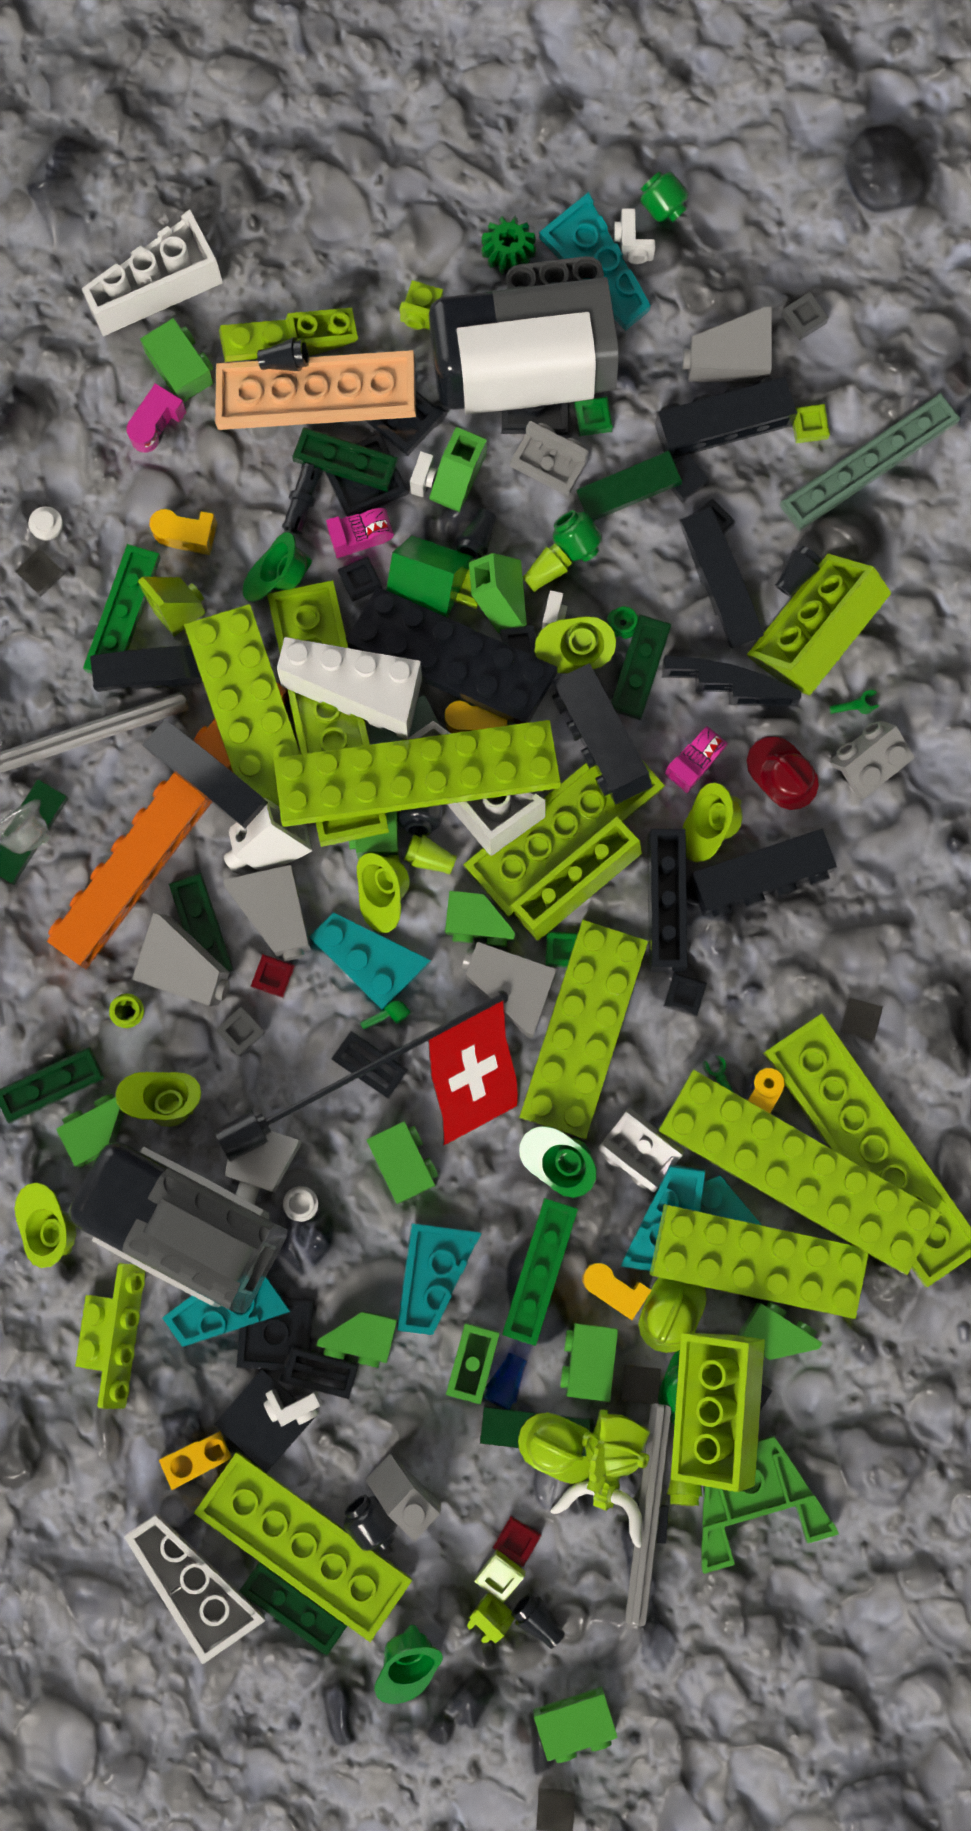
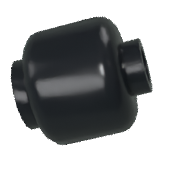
M443 805L398 811L397 820L399 825L408 834L422 837V835L428 836L432 831L440 827Z
M362 1495L349 1504L344 1513L346 1515L344 1529L363 1551H370L375 1548L381 1551L393 1542L395 1538L393 1533L397 1524L387 1515L376 1496L368 1497L367 1495Z

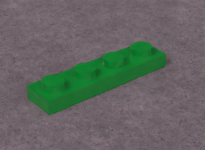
M130 544L126 545L83 666L85 672L92 674L90 656L129 650L146 601L138 580L142 577L155 576L161 559L159 553Z
M544 1198L504 1325L503 1336L536 1346L578 1211L577 1208Z

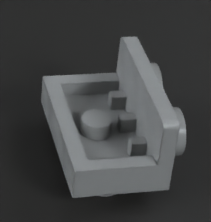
M529 421L526 426V434L510 461V467L569 496L587 464L589 451L578 440L573 438L565 439L557 435L555 430L547 424H536Z
M880 720L866 726L863 733L853 742L840 747L837 754L829 762L832 767L842 771L856 796L865 799L915 757L897 726Z
M630 1107L598 1148L603 1153V1157L607 1162L616 1167L620 1166L631 1175L634 1183L641 1188H648L652 1192H655L659 1187L669 1165H675L685 1152L684 1149L658 1132L657 1128Z

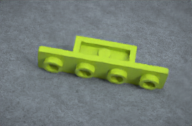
M118 1264L113 1298L96 1295L85 1296L75 1367L102 1371L97 1403L98 1408L125 1409L129 1395L137 1327L140 1320L142 1292L145 1285V1270L134 1264Z

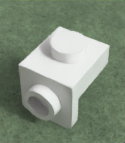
M622 209L620 222H614V242H620V250L624 261H629L633 264L652 261L655 252V240L636 239L635 209Z
M274 1388L265 1393L268 1400L264 1402V1407L272 1422L278 1420L282 1427L295 1419L301 1425L318 1416L316 1408L320 1407L323 1403L317 1391L284 1407Z

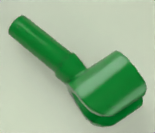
M867 690L857 700L829 706L830 714L849 710H858L862 714H869L878 708L879 704L870 706L866 703L865 698L873 697L877 692Z
M393 1001L380 1013L361 1021L360 1024L363 1029H366L387 1019L389 1016L398 1024L410 1014V1010L403 1002Z
M715 1055L719 1062V1069L716 1072L711 1071L707 1061H703L702 1066L705 1073L715 1076L721 1086L733 1092L724 1073L727 1066L724 1058Z

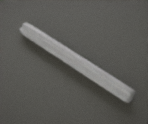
M178 692L1 751L0 773L185 712L189 709L188 702L184 693Z
M658 1403L650 1406L648 1423L650 1434L645 1448V1453L649 1454V1462L646 1468L643 1469L638 1506L642 1515L641 1548L635 1545L633 1547L625 1614L626 1623L634 1626H645L647 1623L672 1413L670 1406Z

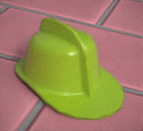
M584 616L562 619L549 623L540 631L535 641L534 651L537 658L556 666L557 673H570L589 663L593 669H596L610 661L615 652L616 638L609 624L598 617Z
M718 783L705 785L699 791L684 821L682 829H685L686 857L691 861L704 862L713 857L723 840L731 838L741 827L743 819L741 800L738 797L731 796L724 785Z
M366 853L359 858L356 866L361 914L372 930L379 933H388L396 928L400 920L401 899L408 891L410 878L398 855L391 854L383 857L376 853Z
M148 1071L137 1072L125 1077L119 1083L115 1093L117 1105L122 1112L133 1118L152 1120L154 1123L164 1127L177 1126L186 1121L193 1114V1110L199 1104L202 1095L200 1084L187 1073Z
M41 1183L27 1184L16 1197L14 1208L27 1258L33 1265L40 1268L52 1267L59 1262L63 1255L72 1252V1246L77 1236L76 1226L72 1223L70 1215L62 1211L55 1193L47 1185Z
M658 1277L640 1314L638 1322L640 1335L645 1343L655 1351L663 1353L677 1352L680 1350L681 1333H695L707 1300L705 1287Z
M549 1412L536 1414L525 1422L518 1438L519 1450L525 1462L562 1482L574 1484L589 1479V1460L587 1456H581L584 1449L582 1438L586 1432H590L589 1430L560 1415Z

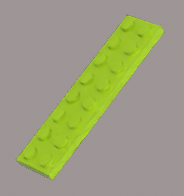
M333 580L267 594L280 653L285 637L348 648ZM287 689L301 754L370 745L363 718L353 714L349 716L338 711L335 706L325 702L319 703ZM385 813L316 822L321 847L389 833Z
M550 720L274 758L282 827L558 789L561 784Z
M822 1013L763 1053L772 1067L782 1074L785 1086L830 1149L941 1212L912 1266V1270L924 1287L931 1286L971 1258V1226Z
M694 1069L691 1071L658 1132L904 1275H908L941 1214L940 1211Z

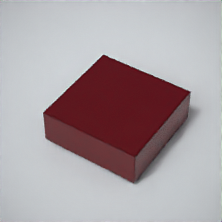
M262 954L251 987L284 999L296 966Z
M510 1515L492 1548L500 1551L506 1557L524 1567L542 1534Z

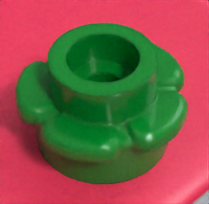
M622 606L609 613L607 622L613 629L615 637L621 636L623 639H628L633 636L639 616L632 608ZM625 620L627 624L622 626L620 621Z

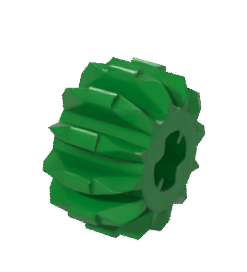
M515 215L511 222H506V219L501 216L499 225L492 222L489 223L488 232L483 233L481 237V243L484 245L481 248V254L483 258H488L490 269L499 265V272L503 275L506 268L530 263L529 258H534L536 254V247L534 246L536 236L534 233L529 232L530 226L528 222L518 225V218Z

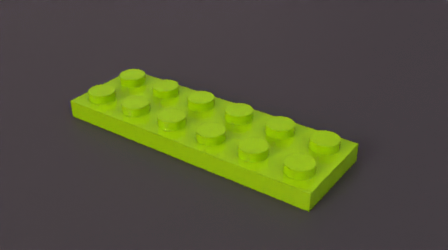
M248 604L184 624L233 773L263 798L279 806L274 758L299 755L300 751L251 605Z
M643 761L649 772L652 787L615 805L610 794L603 796L595 780L596 777L600 776L595 766L589 769L585 763L562 782L560 788L554 789L543 798L545 800L544 819L492 856L484 848L464 863V868L504 915L509 918L514 914L511 907L512 903L615 817L624 822L662 791L665 785Z
M586 920L581 921L519 1115L520 1119L542 1126L554 1127L566 1134L586 1139L647 947V940Z
M664 1204L649 1275L856 1319L868 1253L854 1245Z
M238 1451L194 1512L196 1516L369 1642L372 1641L413 1580L412 1577L376 1551H363L343 1527Z

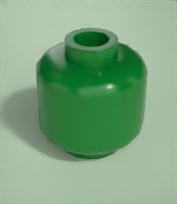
M658 171L640 189L643 192L640 198L641 204L657 222H663L667 218L674 222L688 209L683 203L688 199L689 192L672 172L662 174L661 171Z
M571 510L556 520L553 526L555 530L553 531L552 539L570 561L582 559L583 562H586L597 555L599 552L598 546L602 541V533L586 512Z

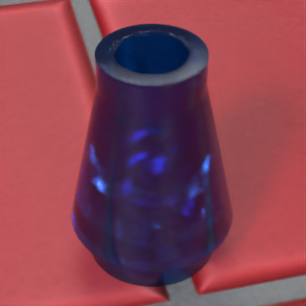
M508 1353L504 1362L485 1387L487 1392L484 1398L499 1407L510 1410L512 1404L517 1403L527 1361L515 1354Z

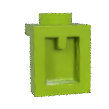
M412 280L405 302L402 301L399 307L400 321L412 329L421 330L425 328L430 330L429 310L435 300L443 297V289Z

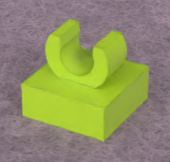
M488 1592L470 1615L467 1627L471 1630L477 1625L485 1633L481 1641L487 1643L492 1640L496 1644L504 1637L515 1618L511 1615L512 1611L504 1603Z

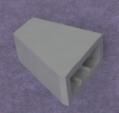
M763 307L692 336L689 349H683L682 368L688 369V382L757 383L759 380L769 377L772 370V307Z
M292 865L223 880L229 894L277 957L283 956L284 961L295 960L304 957V951L311 950Z
M153 913L132 980L208 1006H218L220 1001L225 1000L230 989V981H227L230 972L171 916Z
M477 942L474 950L468 948L462 964V968L467 970L466 979L488 1000L498 996V991L507 992L509 999L504 1003V1016L525 1036L533 1038L556 969Z
M391 1453L365 1479L387 1515L414 1542L441 1513L442 1503Z

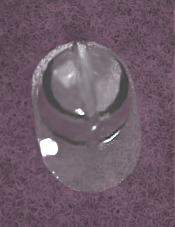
M33 800L24 806L0 814L1 846L13 853L22 854L34 850L50 840L51 833L47 828L45 819L38 811L41 805L39 800Z

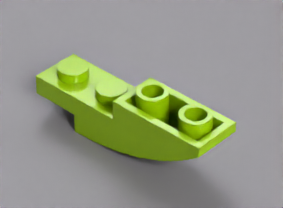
M352 308L287 313L284 320L220 325L219 329L225 362L253 359L258 361V350L266 349L293 337H296L297 340H305L309 356L334 350L358 340Z

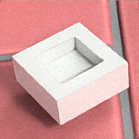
M420 451L410 480L411 494L424 498L427 487H433L438 471L437 468H434L433 455Z
M550 590L542 629L549 623L565 619L568 606L562 605L563 593Z

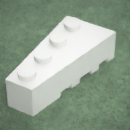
M190 209L181 215L182 220L173 227L169 228L166 226L157 233L158 238L144 248L140 245L131 252V257L121 265L114 264L82 288L90 311L103 336L223 283L217 261Z
M284 638L277 665L282 687L319 703H328L337 707L338 711L349 716L350 714L367 720L370 725L380 729L382 727L397 733V736L400 738L409 739L422 682L421 661Z
M432 721L410 736L409 739L450 734V732ZM523 793L447 804L490 856L545 818V800L536 793L534 795L532 793Z
M157 1513L124 1536L202 1665L266 1621L265 1616Z

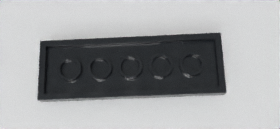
M377 587L346 638L348 648L421 661L423 682L515 724L529 723L557 675V667L380 587Z

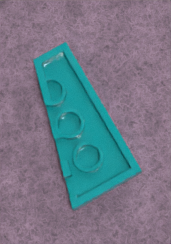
M588 192L539 232V239L559 260L587 256L593 257L601 263L604 277H607L614 320L626 331L650 311L651 304L632 270L627 267L618 244L614 243L607 230V224L602 215L599 216L594 207V201Z

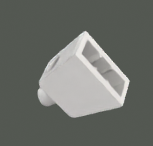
M264 798L268 804L245 829L238 823L230 827L229 836L232 850L224 855V860L227 866L235 872L247 864L259 872L282 867L312 852L306 824L282 827L279 806Z
M271 1131V1133L266 1135L269 1142L232 1162L227 1159L225 1176L240 1181L236 1195L255 1204L260 1188L275 1192L299 1150L301 1141Z

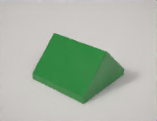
M411 535L392 552L386 591L448 618L469 570V562L473 561V557Z

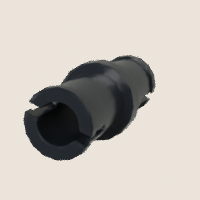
M303 463L301 465L295 490H291L288 497L291 502L282 528L285 530L291 528V533H303L309 509L314 507L316 501L314 493L323 471L319 467L313 470L314 465Z

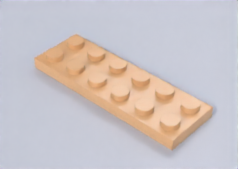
M414 350L309 357V366L302 367L301 371L261 370L258 361L216 363L215 424L218 430L416 417Z

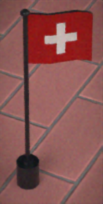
M498 991V996L267 1119L264 1118L262 1113L255 1116L251 1110L214 1130L228 1160L232 1162L269 1142L266 1137L267 1134L271 1133L269 1125L428 1041L431 1079L442 1116L443 1146L517 1107V1078L505 1032L504 1003L509 999L507 992Z

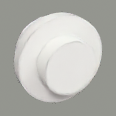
M45 506L37 508L32 512L28 524L30 531L36 538L51 540L60 534L63 520L57 510Z
M294 1187L284 1197V1211L294 1221H307L318 1210L319 1202L317 1195L308 1187Z

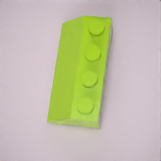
M827 554L818 566L820 570L799 588L763 633L764 636L758 639L746 655L778 681L810 696L891 595V591L875 567Z
M681 1333L671 1480L734 1492H741L755 1486L765 1339L731 1334Z

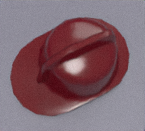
M774 736L765 737L755 742L750 748L746 760L748 772L775 804L787 810H798L812 802L816 797L819 787L818 775L810 762L793 744L786 739Z

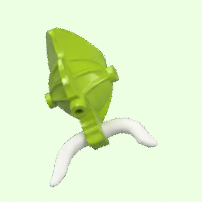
M600 1410L594 1432H586L582 1438V1445L585 1446L586 1456L590 1463L589 1480L570 1486L550 1512L553 1514L563 1512L579 1496L584 1494L594 1495L593 1506L605 1511L613 1508L614 1504L623 1507L628 1514L629 1534L632 1542L636 1547L641 1548L642 1515L635 1500L629 1494L619 1490V1479L633 1473L639 1467L646 1468L649 1462V1454L643 1451L650 1431L623 1415L608 1414V1410Z

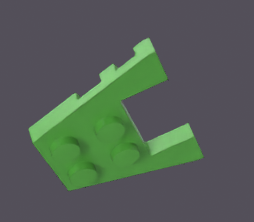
M774 1436L758 1440L755 1486L741 1492L703 1486L701 1569L703 1574L735 1565L725 1532L726 1526L791 1507H796L806 1543L809 1544L839 1535L836 1526L827 1516L821 1504L806 1485L800 1473Z

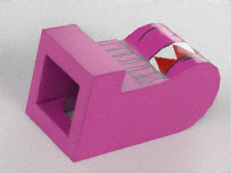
M154 384L127 424V434L132 446L142 453L153 451L159 444V435L171 418L180 422L186 414L183 400L159 385Z
M384 508L371 509L360 515L356 514L342 519L337 516L326 520L336 558L383 544L394 537L387 510Z
M706 726L693 742L688 744L667 766L665 775L688 794L721 755L728 743L709 726Z

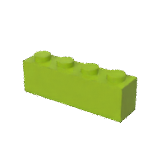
M615 817L511 904L516 918L539 941L642 854L640 840L618 817Z

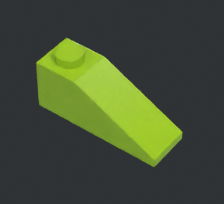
M142 577L138 580L153 613L173 637L185 629L184 624L196 621L205 614L201 603L205 598L193 583L187 586L181 577Z

